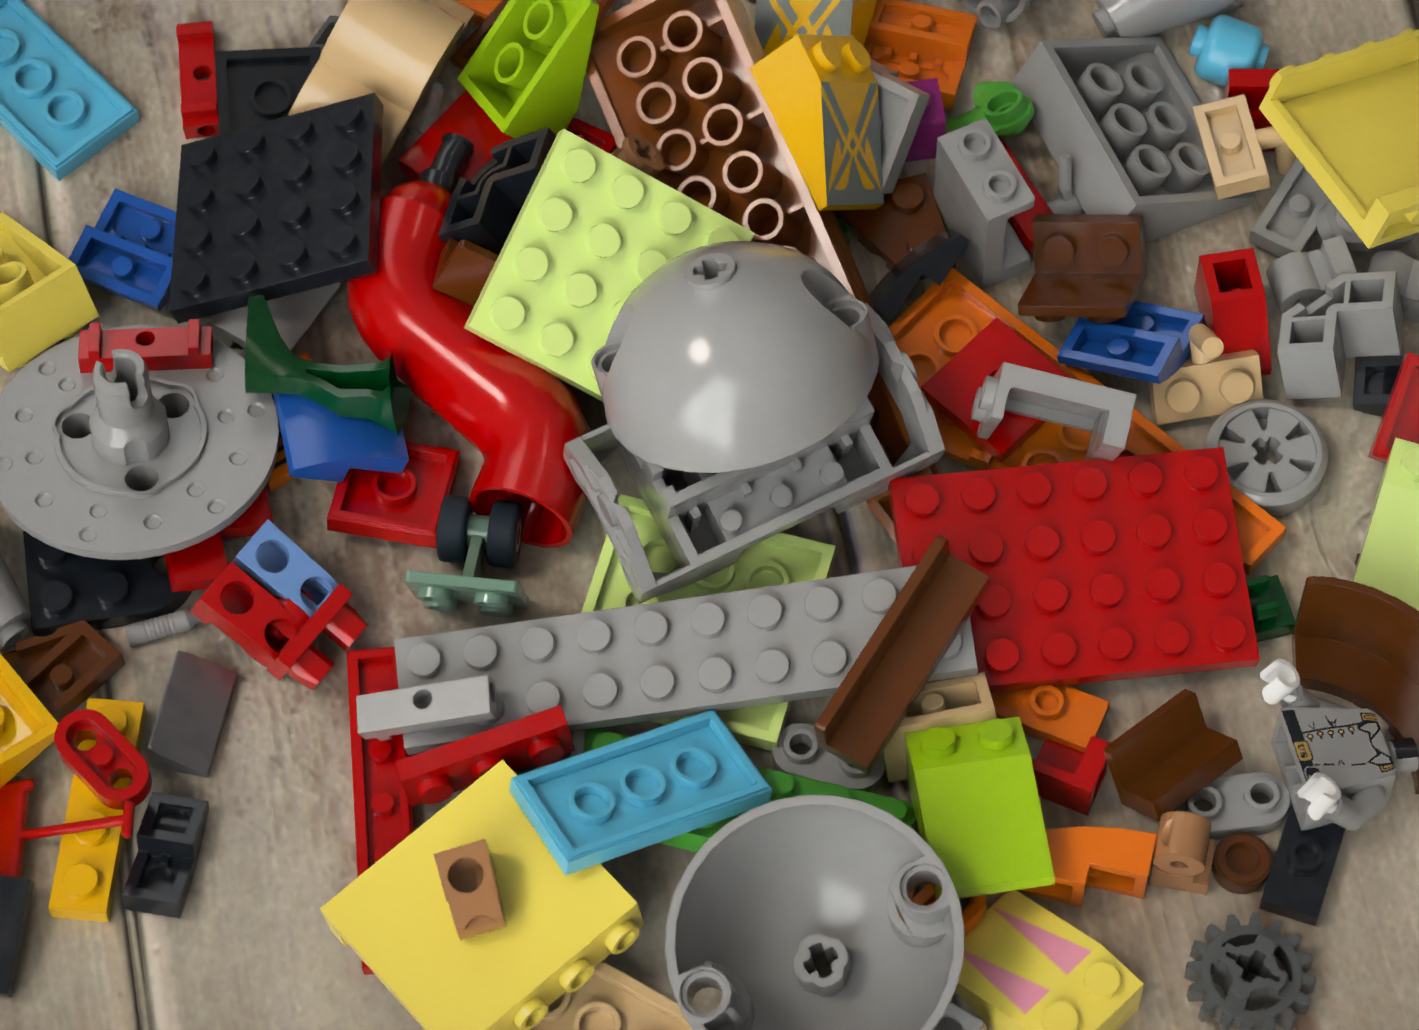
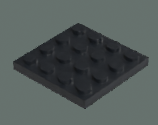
M375 92L181 145L169 312L178 324L188 322L189 319H199L248 306L249 295H264L265 300L269 301L377 273L384 105Z

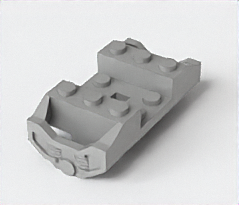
M865 303L868 309L874 337L878 346V371L902 414L911 441L910 446L893 467L869 424L875 410L868 397L865 398L861 406L843 425L821 441L799 453L773 463L745 470L720 473H691L663 468L646 462L629 452L614 437L608 424L565 443L563 458L575 481L590 500L616 551L625 578L639 604L654 597L689 586L737 563L743 550L833 507L837 514L887 491L891 480L911 477L922 469L940 461L945 451V446L934 412L917 384L918 377L914 365L905 352L900 353L887 324L868 303ZM616 449L621 455L679 569L671 573L652 572L636 527L626 507L619 505L617 490L609 474L601 465Z

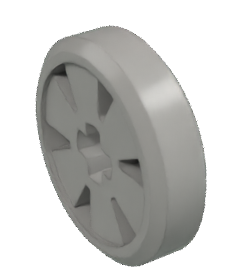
M1250 400L1231 407L1214 422L1209 431L1205 449L1224 447L1230 484L1271 516H1281L1294 512L1310 502L1323 483L1328 464L1327 443L1316 422L1297 407L1277 400ZM1268 450L1276 455L1274 464L1270 460L1265 465L1255 461L1257 451L1264 455Z

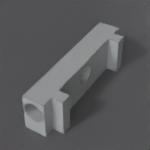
M489 675L356 696L358 734L364 739L378 738L380 741L391 739L392 735L469 723L486 725L490 724V720L497 719L495 681ZM427 696H432L431 704L427 708L421 709L422 700Z

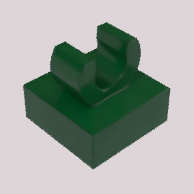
M1264 575L1246 580L1257 643L1292 634L1296 621L1278 575L1270 577Z

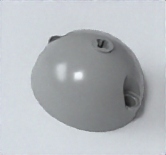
M727 241L705 245L685 252L668 261L642 281L624 302L611 327L605 346L594 354L591 364L604 403L607 423L614 437L629 452L646 462L666 469L691 473H720L745 470L773 463L799 453L821 441L843 425L861 406L871 391L878 372L879 353L867 306L862 301L854 299L842 283L825 267L793 249L780 245L751 241Z
M801 795L777 799L750 809L725 824L703 844L686 867L673 894L666 921L665 955L673 994L686 1021L693 1030H935L942 1020L957 988L964 958V924L960 901L945 866L935 851L914 829L892 814L863 801L835 795ZM924 882L933 883L942 890L939 899L927 906L917 905L909 898L912 889ZM899 911H900V913H901V915H902L904 921H903L902 918L899 916ZM826 956L828 964L832 962L831 969L833 973L827 977L820 978L818 971H815L813 961L819 957ZM712 987L722 991V1001L713 1011L705 1013L698 1012L692 1008V999L701 989Z

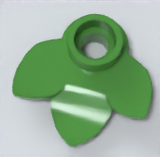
M978 83L973 92L975 108L961 115L946 119V134L981 119H986L997 136H1014L1028 126L1029 121L1034 116L1035 107L1031 99L1024 96L1012 83Z

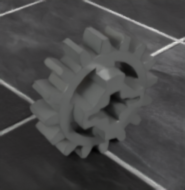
M1254 912L1250 917L1248 925H1241L1234 914L1228 915L1225 931L1223 932L1212 923L1208 925L1204 936L1206 943L1194 941L1190 956L1195 961L1187 962L1184 974L1185 979L1194 982L1188 988V1002H1204L1198 1016L1200 1021L1204 1022L1215 1016L1220 1020L1218 1030H1230L1231 1027L1239 1030H1275L1277 1023L1285 1030H1293L1297 1020L1295 1013L1306 1015L1311 999L1306 994L1313 993L1316 985V977L1306 973L1311 969L1314 960L1311 953H1296L1302 937L1298 933L1286 939L1282 937L1280 933L1283 921L1276 919L1269 929L1261 927L1259 913ZM1275 956L1282 962L1287 973L1278 968ZM1249 972L1257 975L1251 983L1243 980ZM1213 982L1222 986L1226 997L1225 1000L1217 992ZM1260 1008H1265L1264 1010L1252 1011Z

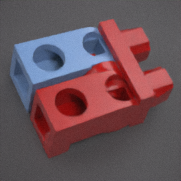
M269 519L259 528L190 610L193 615L206 625L211 622L239 644L250 657L267 667V671L280 681L287 673L295 681L311 690L320 683L335 664L311 644L317 636L323 632L346 651L368 625L357 611L347 603L353 593L341 583L338 585L328 572Z

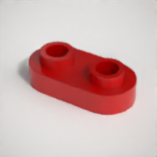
M80 709L67 714L59 722L55 730L54 741L60 758L100 802L109 808L124 810V803L128 800L133 801L135 806L144 801L152 786V777L148 764L137 749L103 714L91 709ZM92 739L96 741L94 747L89 750L77 749L84 740ZM124 777L132 779V783L127 788H114L117 780Z

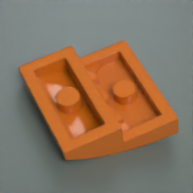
M877 0L864 47L872 60L898 72V78L905 82L937 78L943 108L953 111L969 58L978 15L904 0Z

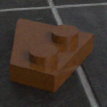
M926 173L898 179L893 193L883 194L884 204L877 209L833 210L837 218L841 217L858 233V241L871 254L880 256L885 261L886 268L889 270L917 246L945 231ZM921 275L919 280L926 279L927 277Z
M85 620L60 627L48 636H34L16 642V650L1 654L58 723L67 714L78 708L126 664L122 653Z

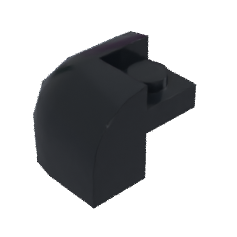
M548 127L507 140L490 148L493 159L480 168L470 181L467 178L459 179L451 195L437 236L445 244L450 238L458 242L460 240H467L499 255L556 138L552 130Z

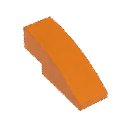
M1078 826L1045 829L1055 876V885L1017 890L1025 895L1082 907L1086 886L1144 899L1157 834L1111 827Z

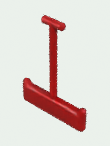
M33 779L11 781L0 789V875L22 878L25 840L122 826L121 835L125 839L133 836L135 803L131 800L124 803L123 815L26 829L29 795L35 786V782Z

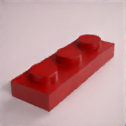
M558 705L396 761L395 764L409 803L413 807L422 803L436 804L445 801L454 792L468 788L501 760L515 772L532 765L546 766L562 758L564 754L576 749L562 706Z

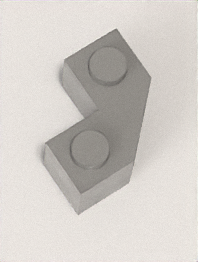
M1396 271L1340 274L1325 284L1326 294L1306 307L1297 303L1282 314L1277 353L1287 400L1342 397L1346 359L1401 356L1404 315Z

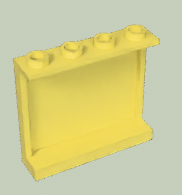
M1407 29L1395 37L1379 42L1368 41L1358 48L1339 54L1328 53L1316 61L1300 66L1288 65L1275 73L1269 82L1270 88L1259 106L1260 111L1367 248L1370 249L1418 233L1419 29Z
M503 760L493 766L320 908L331 932L344 946L349 945L424 1030H530L545 1017L549 1009L548 1006L566 991L572 993L584 986L592 977L594 967L611 953L616 955L628 949L638 938L640 929L644 926L638 903L601 864L565 876L509 792L511 778L518 775ZM485 839L492 854L507 927L460 941L449 904L446 902L434 854Z

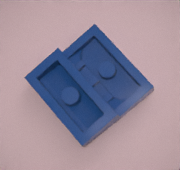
M114 189L95 227L85 226L69 260L76 264L85 283L161 311L170 301L176 211Z
M1134 301L1127 316L1114 322L1095 323L1089 319L1079 317L1057 354L1058 363L1160 384L1174 375L1191 356L1189 331L1195 324L1201 323L1206 325L1205 316L1201 313Z
M273 393L290 477L343 482L350 468L393 473L403 472L409 461L402 428L397 436L387 427L370 419L339 416L312 399L296 394Z

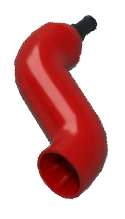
M446 133L441 139L440 147L430 168L423 170L417 181H407L386 193L384 197H380L377 273L347 280L348 308L362 340L378 361H385L389 358L392 348L397 380L411 387V392L482 453L484 463L469 497L474 513L490 516L493 503L497 500L519 502L523 509L521 542L543 548H560L571 542L588 498L575 481L563 458L564 445L591 432L575 395L561 379L464 329L473 306L432 288L440 253L446 245L437 235L451 195L469 158L474 153V145L470 140L456 133Z

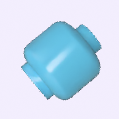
M1221 14L1212 20L1209 28L1198 25L1188 54L1197 57L1194 69L1198 77L1226 87L1228 69H1262L1270 45L1263 43L1264 33L1259 27Z

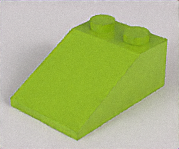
M509 0L457 80L502 133L516 138L549 127L557 136L559 131L568 127L569 122L579 108L600 5L595 0Z
M1020 716L905 732L908 788L920 836L942 861L955 886L958 898L1055 885V876L1031 755ZM933 884L936 900H938L942 890Z

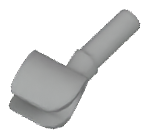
M1068 153L1059 154L1058 198L1048 202L1047 205L1054 214H1083L1079 201L1073 195L1072 155Z

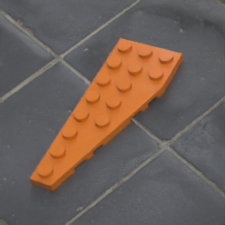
M953 267L940 286L934 283L888 327L900 353L905 352L912 361L917 373V384L920 389L923 384L996 317L1072 379L1104 386L1083 368L1058 363L1057 354L1059 350ZM930 404L945 446L943 456L976 469L987 470L1085 460L1091 432L1046 421L1003 463H1000ZM1133 409L1126 446L1118 457L1187 451V449ZM1230 484L1245 574L1249 575L1285 538L1287 527Z

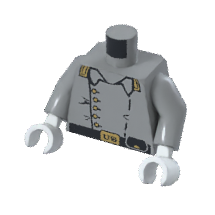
M1276 659L1260 672V678L1269 683L1262 690L1264 701L1271 705L1280 702V705L1283 707L1279 711L1271 745L1285 785L1289 791L1301 831L1335 823L1350 831L1359 829L1388 804L1396 774L1417 771L1419 754L1415 740L1412 737L1385 740L1374 712L1369 709L1347 708L1316 697L1300 685V677L1297 670L1284 659Z

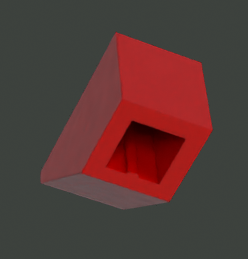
M1248 248L1200 255L1194 293L1199 313L1205 316L1206 326L1223 342L1224 349L1222 354L1254 349L1259 354L1261 376L1271 374L1272 364L1266 294L1254 249Z

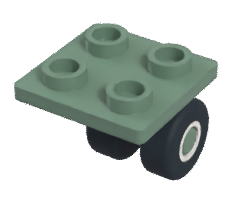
M454 495L444 497L437 527V556L442 562H465L462 576L405 571L404 583L417 599L424 601V608L442 612H456L458 604L480 606L479 613L494 617H513L514 609L528 610L529 598L520 582L482 578L485 549H487V561L490 566L501 568H514L516 566L520 553L523 528L522 505L516 501L497 500L493 503L490 516L473 514L469 497Z

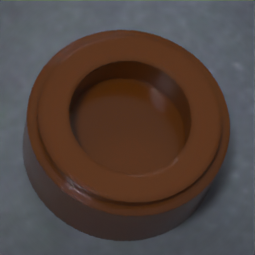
M1233 833L1223 838L1216 846L1213 855L1212 873L1218 884L1225 890L1235 894H1250L1259 890L1267 882L1272 867V855L1265 842L1257 836L1249 833Z

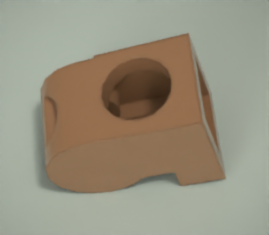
M1184 811L1163 813L1160 817L1149 885L1207 895L1216 840L1210 839L1212 825L1208 819L1198 814Z
M479 840L435 853L434 858L446 902L449 904L460 941L507 927L493 858L486 840Z

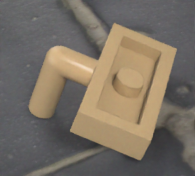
M1245 94L1192 107L1194 121L1217 200L1270 188L1269 174L1261 150L1275 149L1277 171L1283 176H1286L1297 158L1273 126L1255 130Z
M1201 323L1193 325L1189 331L1191 360H1187L1166 381L1160 384L1148 382L1152 420L1156 425L1221 415L1237 404L1250 400L1264 399L1259 354L1254 349L1222 354L1224 349L1222 340L1208 326Z

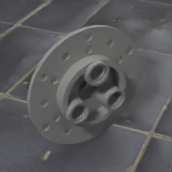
M127 325V326H117V327L105 328V329H102V330H107V329H135V328H163V327H167V326H160V325ZM79 336L48 349L34 358L8 382L0 393L1 508L21 529L32 537L64 552L83 557L107 560L144 559L180 551L208 539L233 523L253 504L266 486L278 455L279 422L271 393L246 394L245 359L216 340L213 343L212 369L148 371L146 363L138 353L128 349L111 350L114 366L111 372H106L104 364L96 361L93 373H80L78 362Z

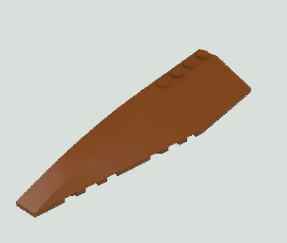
M635 0L597 21L586 72L618 148H623L622 141L629 134H638L650 141L662 155L665 168L657 176L651 177L754 232L755 234L751 242L780 245L809 257L831 272L854 299L862 301L864 304L868 303L875 311L833 210H818L750 70V67L765 58L766 55L742 0ZM878 371L872 389L867 395L875 410L869 424L893 467L910 446L911 441L902 414ZM934 463L911 477L939 473ZM889 490L866 500V502L868 503V508L896 543Z

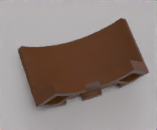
M1323 576L1308 577L1305 582L1292 633L1293 666L1299 674L1300 685L1305 689L1325 692L1340 697L1361 709L1369 707L1389 725L1387 731L1394 739L1412 737L1416 742L1419 754V611L1392 595L1354 581ZM1418 766L1417 771L1411 772L1415 794H1419Z

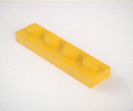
M88 698L86 709L95 710L103 714L140 753L147 717L145 703ZM92 739L84 740L79 744L78 749L83 751L89 750L94 747L96 741ZM73 774L64 824L123 815V810L109 808L100 802L84 783ZM127 777L121 778L115 782L114 788H127L132 783V779ZM122 826L62 835L48 906L53 918L110 922L125 839L121 835Z

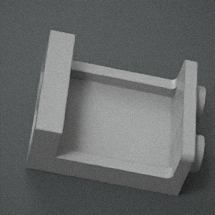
M981 119L937 137L934 198L945 229L951 228L970 240L961 256L982 290L1030 270L1031 258L1007 219L1031 209L1034 206L1035 197L988 120Z
M1003 362L994 377L986 376L983 386L978 387L972 407L971 420L979 421L976 437L983 439L990 437L1002 421L1004 411L1088 431L1091 434L1085 460L1104 459L1114 461L1125 449L1137 394Z

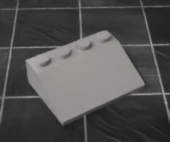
M1161 36L1041 40L1011 81L1016 89H1019L1024 96L1031 99L1035 107L1032 121L1057 165L1059 154L1068 153L1072 155L1073 193L1085 214L1143 215L1145 243L1249 205L1256 198L1254 192L1217 200L1193 115L1192 107L1202 104Z

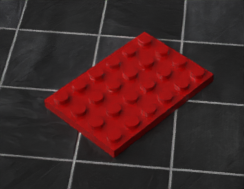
M1224 447L1117 457L1114 461L1092 459L903 477L891 480L888 485L899 568L918 565L935 537L940 535L949 541L951 555L990 576V585L970 615L978 673L985 672L990 693L1035 689L1038 686L1045 685L1065 686L1256 667L1260 660Z

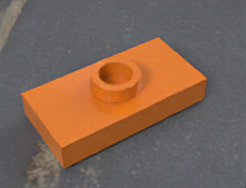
M1068 685L1038 686L1035 689L991 693L996 719L1020 716L1025 734L1043 741L1053 740L1083 753L1091 736H1098L1110 706L1109 701Z

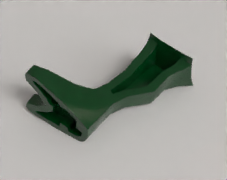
M264 295L248 296L245 350L246 394H296L318 402L339 416L370 419L387 427L398 436V432L405 425L409 417L411 387L397 380L392 348L390 357L385 361L336 365L315 363L296 357L280 337Z

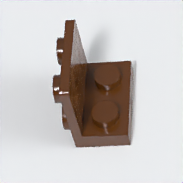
M1036 214L1032 221L1035 274L1018 302V314L1020 316H1034L1036 320L1041 322H1056L1066 317H1088L1090 321L1095 323H1110L1126 317L1147 276L1143 215Z

